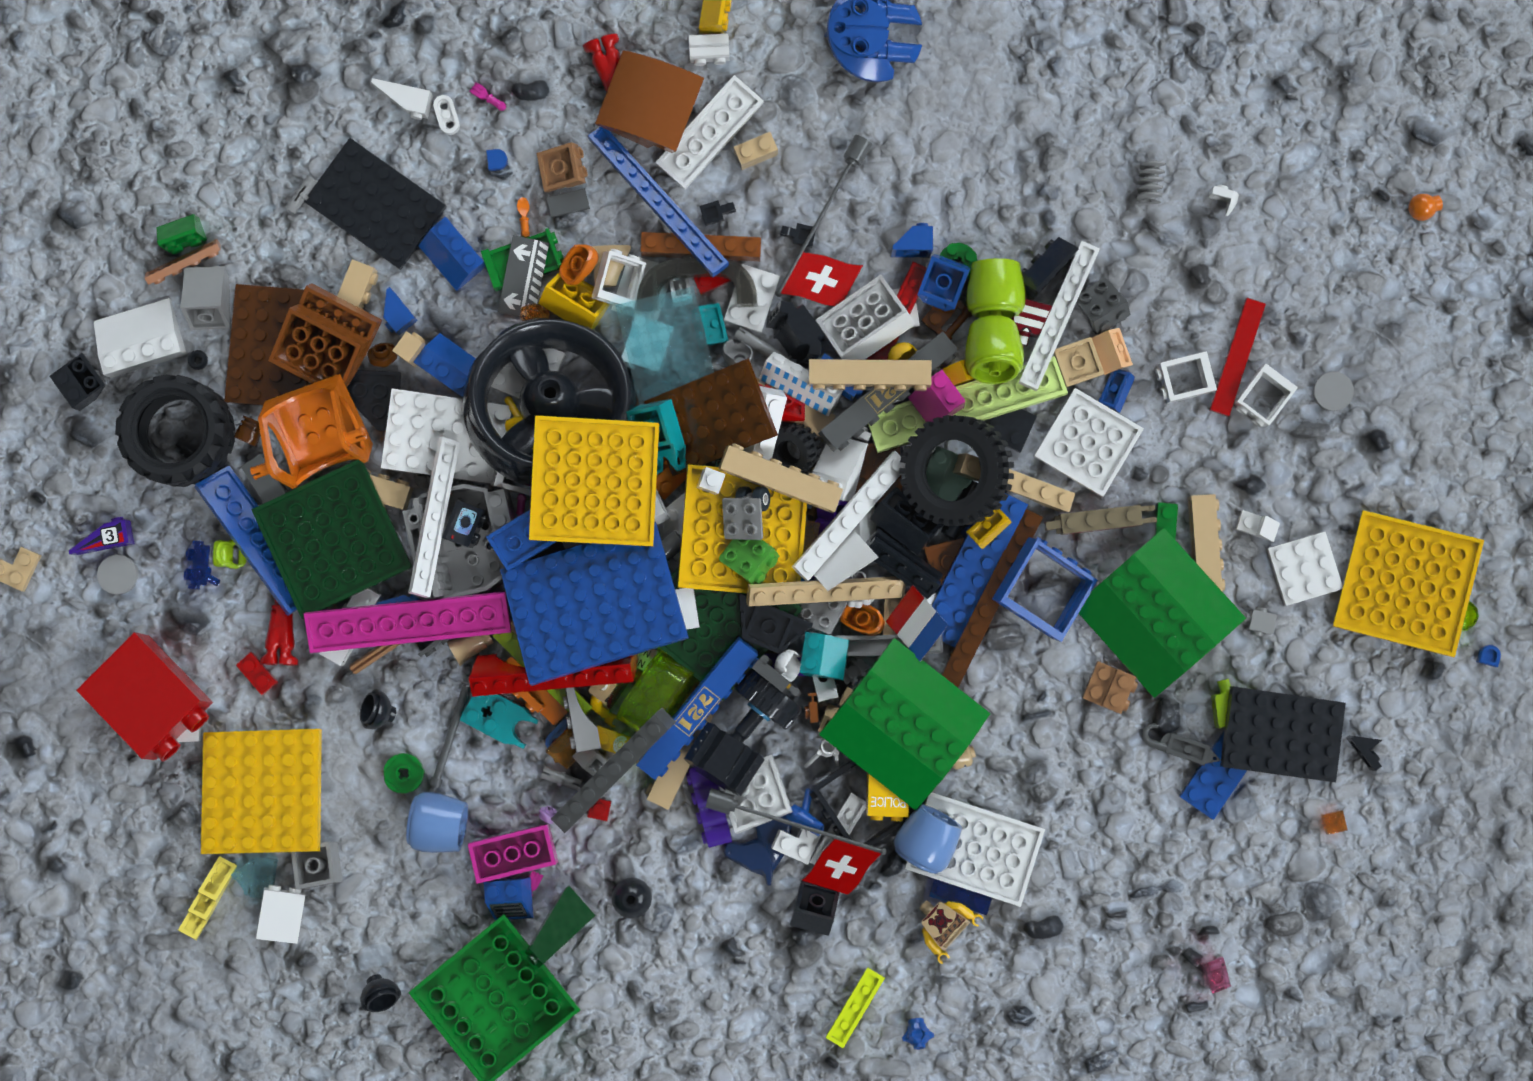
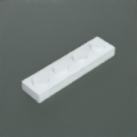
M850 793L837 814V818L849 835L866 808V801L853 793ZM833 823L828 829V833L835 834L832 829L834 827ZM824 836L811 857L810 863L815 865L822 851L834 838Z

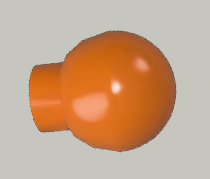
M1429 194L1415 195L1408 205L1410 215L1418 221H1426L1432 218L1437 211H1441L1443 208L1441 197Z

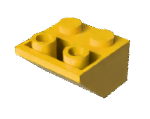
M703 0L699 34H723L724 31L728 30L729 19L727 12L731 11L732 0Z

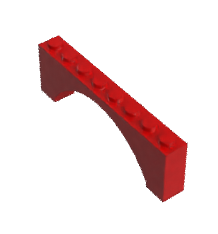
M497 654L477 656L469 676L472 697L628 683L634 681L639 658L638 654L531 686L525 667L506 663L500 660Z

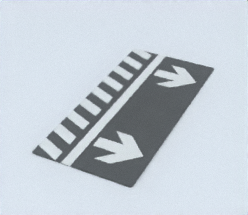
M513 235L498 308L499 313L534 319L549 247L548 242Z

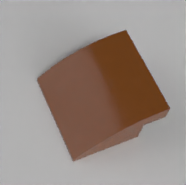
M623 50L595 124L646 148L657 146L665 151L674 153L679 146L704 77L670 63Z
M311 283L305 287L299 304L289 308L268 361L312 384L340 374L347 388L365 358L382 319Z

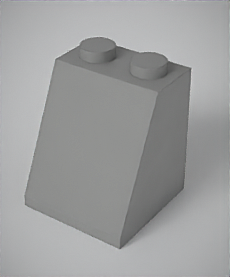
M225 266L184 269L180 308L191 330L231 328L230 283Z

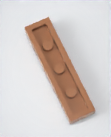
M215 239L145 273L144 278L148 285L153 282L155 285L159 284L170 274L175 276L189 265L194 267L200 264L201 259L205 257L210 259L219 254L218 251L221 250V245L218 239Z

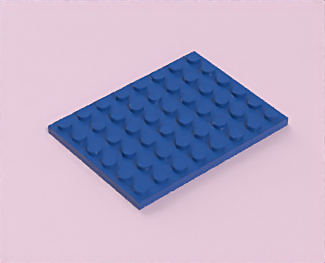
M654 522L653 546L585 543L523 562L509 571L506 568L500 569L528 681L531 686L689 638L656 522Z

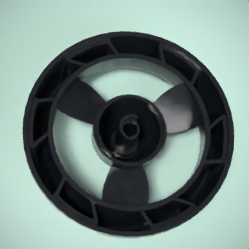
M535 318L506 328L478 355L470 367L465 382L462 405L467 433L480 456L501 475L531 487L533 456L531 454L533 453L535 416L628 421L626 412L637 406V398L633 381L622 356L599 332L588 326L584 327L570 321ZM543 349H561L583 357L601 373L609 389L596 388L579 392L576 384L569 377L549 369V363ZM511 361L519 374L526 380L521 389L519 400L520 413L523 420L510 428L501 438L491 422L487 403L494 379L503 367Z

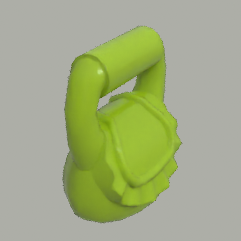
M217 540L213 544V565L216 567L238 569L246 564V558L239 550L238 564L233 563V547L236 545L233 540Z

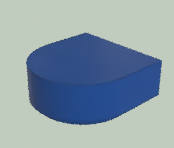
M500 149L486 150L489 171L502 170L507 166L508 157L504 151Z
M1493 645L1483 646L1479 650L1476 662L1498 667L1501 658L1500 650Z

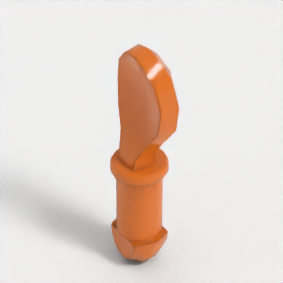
M522 197L517 201L516 207L522 216L519 219L521 223V236L528 238L530 236L529 218L526 216L529 212V202L526 198Z

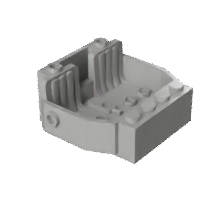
M467 484L451 487L443 533L457 500L488 511L486 515L488 516L487 523L489 528L484 530L481 527L479 532L481 535L477 546L474 545L473 548L463 545L458 547L455 542L444 538L441 539L431 590L435 598L482 594L495 590L503 583L500 569L505 567L494 549L489 550L487 548L489 541L486 536L516 518L510 491L506 489L493 491ZM428 492L412 499L413 509L402 511L413 562L415 561Z

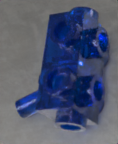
M193 540L192 545H189V548L186 549L185 559L188 560V564L184 570L183 578L186 580L188 589L200 590V586H207V582L217 587L221 581L211 575L212 569L209 567L210 545H204V541Z

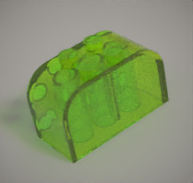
M660 651L649 662L624 699L617 712V719L637 732L661 708L673 717L697 683L698 679L693 676L695 673L681 666L664 651Z

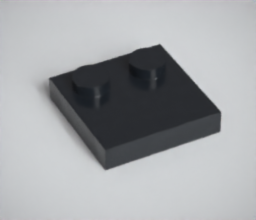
M1019 409L992 418L990 425L995 428L993 431L1001 433L1002 437L1000 440H1005L1009 445L1007 446L1008 448L1021 453L1037 416Z

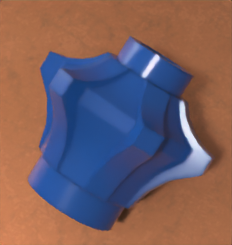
M913 1018L908 1020L907 1031L902 1037V1041L910 1043L914 1050L926 1048L925 1044L934 1038V1033L927 1028L924 1018Z

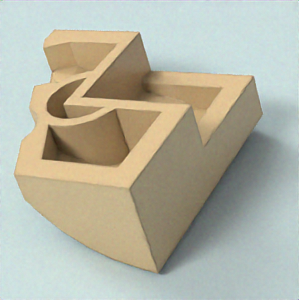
M592 246L599 255V260L594 267V281L596 282L603 252L616 249L622 251V255L628 256L631 246ZM610 260L603 288L616 287L620 273L625 266L624 264Z

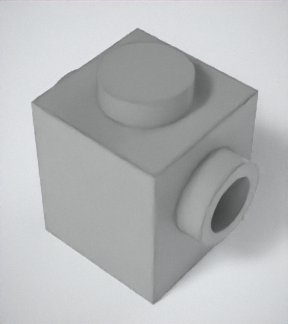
M1262 607L1249 610L1245 614L1246 619L1243 621V624L1246 625L1245 630L1251 631V635L1260 637L1263 634L1271 635L1274 632L1277 614L1267 613L1268 609Z

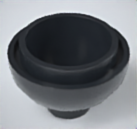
M377 689L368 693L360 709L362 726L365 729L374 730L380 728L386 722H393L396 716V707L391 706L388 696Z
M638 878L623 879L615 886L612 892L613 907L618 914L625 918H638L644 915L652 903V893L649 886ZM634 896L635 901L629 903L627 897Z
M379 974L372 975L366 980L367 985L362 990L360 1002L365 1011L382 1012L396 1004L401 996V991L392 980L382 978Z

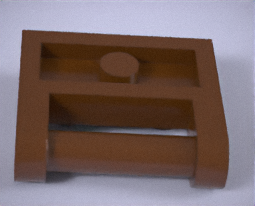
M958 300L953 310L944 311L933 306L921 322L935 334L939 335L941 332H944L952 340L954 333L968 317H972V314L968 311L967 306ZM959 309L962 313L946 332L941 329L942 326Z

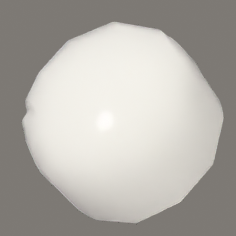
M785 650L776 658L774 669L788 681L792 682L800 672L801 662L797 659L800 655L796 651Z

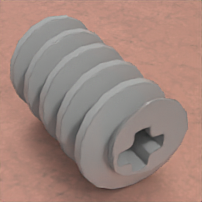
M1149 160L1140 164L1142 171L1139 172L1141 178L1138 180V184L1141 186L1137 188V191L1140 193L1136 196L1138 201L1146 204L1161 203L1156 198L1162 197V194L1157 192V190L1163 189V186L1159 185L1158 182L1164 181V178L1159 177V174H1164L1165 171L1159 168L1160 166H1165V162Z

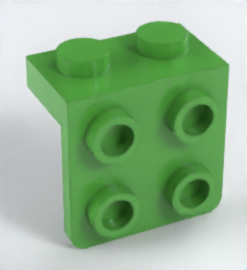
M732 539L720 555L719 560L742 576L748 584H761L770 568L776 565L779 554L763 540Z

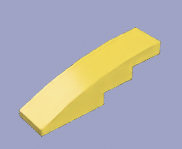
M221 856L218 857L199 888L198 895L188 909V914L178 929L179 932L197 941L237 868L236 864Z

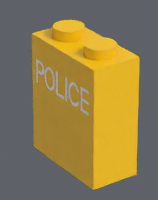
M867 773L866 816H871L870 820H883V817H891V821H903V817H908L909 805Z

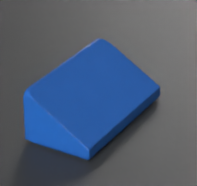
M1121 369L1111 372L1099 402L1120 413L1135 376Z

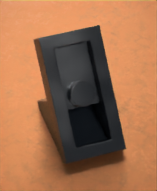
M1350 735L1346 737L1369 770L1377 771L1382 767L1378 762L1380 761L1379 756L1373 750L1370 751L1382 740Z

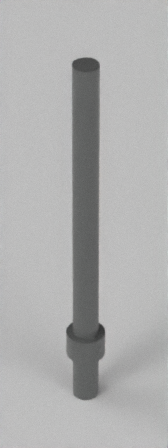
M462 686L434 776H431L429 782L430 788L428 792L437 793L438 788L441 787L443 781L441 777L470 691L469 686Z

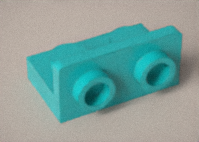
M720 303L698 306L691 311L690 319L694 325L695 340L700 349L729 341Z

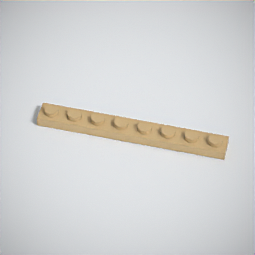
M895 576L846 579L829 591L819 581L748 584L746 603L748 606L901 598L904 582Z

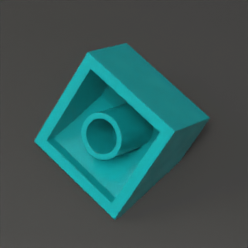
M805 632L800 673L805 676L844 680L849 640L826 634Z

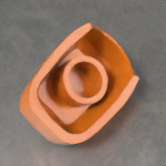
M582 244L574 245L569 250L559 269L560 276L566 284L578 285L592 272L599 260L597 251L590 245Z
M863 604L861 608L846 605L840 617L844 625L868 636L879 635L885 626L881 613L870 605Z

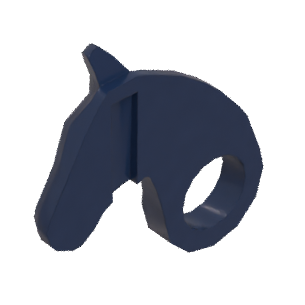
M786 815L779 817L788 820ZM775 820L756 826V839L747 842L732 840V842L726 843L723 848L726 858L751 872L764 876L767 886H771L773 870L784 856V854L771 848L777 832L781 830L791 835L792 830L791 825Z

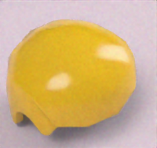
M907 342L897 343L889 351L888 360H908L916 353L917 349Z

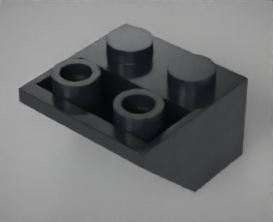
M83 353L49 376L71 408L81 411L95 401L106 386Z

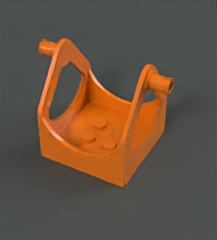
M340 374L265 401L258 417L265 463L250 467L251 475L255 474L253 476L255 480L271 475L273 479L294 489L306 478L329 466L349 460H360L363 463L368 462L373 443ZM268 426L276 435L283 449L290 474L280 469L273 457Z

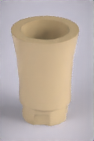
M490 635L462 637L447 641L460 666L494 643Z

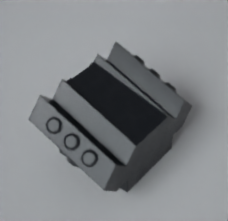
M781 300L768 316L766 328L775 329L774 339H778L788 356L791 355V359H797V364L808 369L809 359H817L820 356L821 342L825 340V335L803 304L796 308L792 302Z
M710 722L706 723L684 757L685 761L696 769V772L722 789H727L739 796L743 794L765 760L760 753L752 751L748 745L739 742L728 732L720 730L715 724Z

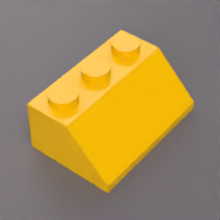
M560 273L545 286L538 304L558 315L563 320L577 323L584 327L588 326L592 329L598 325L610 304L591 298L594 286L584 280L578 285H568L561 278Z

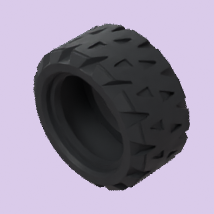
M166 374L153 377V380L142 382L132 390L133 394L128 395L124 399L119 409L121 414L116 419L115 435L119 436L117 446L122 457L127 459L128 465L139 475L173 487H187L191 484L195 485L213 473L220 471L226 464L228 453H232L235 442L233 434L235 424L233 416L228 410L229 406L213 389L189 377ZM176 400H189L197 406L203 417L204 436L198 449L185 460L175 463H164L154 454L148 440L149 424L154 414L165 404Z

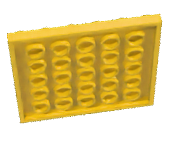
M535 416L529 540L653 546L659 423Z
M688 464L677 588L747 593L748 582L719 560L720 555L732 541V539L724 538L722 499L735 498L739 487H750L753 493L756 487L762 486L718 470L719 467ZM708 467L726 474L719 494L714 495L696 488L703 468ZM768 489L770 505L766 511H762L763 539L761 540L772 546L779 554L776 565L767 572L761 584L800 582L801 576L792 566L803 554L807 503Z
M1362 510L1332 627L1454 658L1484 540Z
M322 729L203 732L201 854L320 851Z

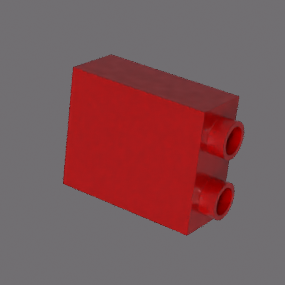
M136 632L76 690L141 759L156 760L159 758L162 762L178 751L181 745L176 739L186 729L192 733L206 723L209 715L205 710L213 703L149 635Z

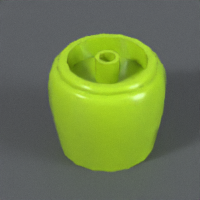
M992 258L972 263L967 286L966 304L968 311L974 317L981 318L989 315H1001L1013 318V316H1019L1025 307V286L1021 265L1018 261Z
M989 315L973 321L969 326L965 349V367L970 376L986 384H1000L1014 379L1022 371L1024 364L1023 345L1015 321L1001 315Z

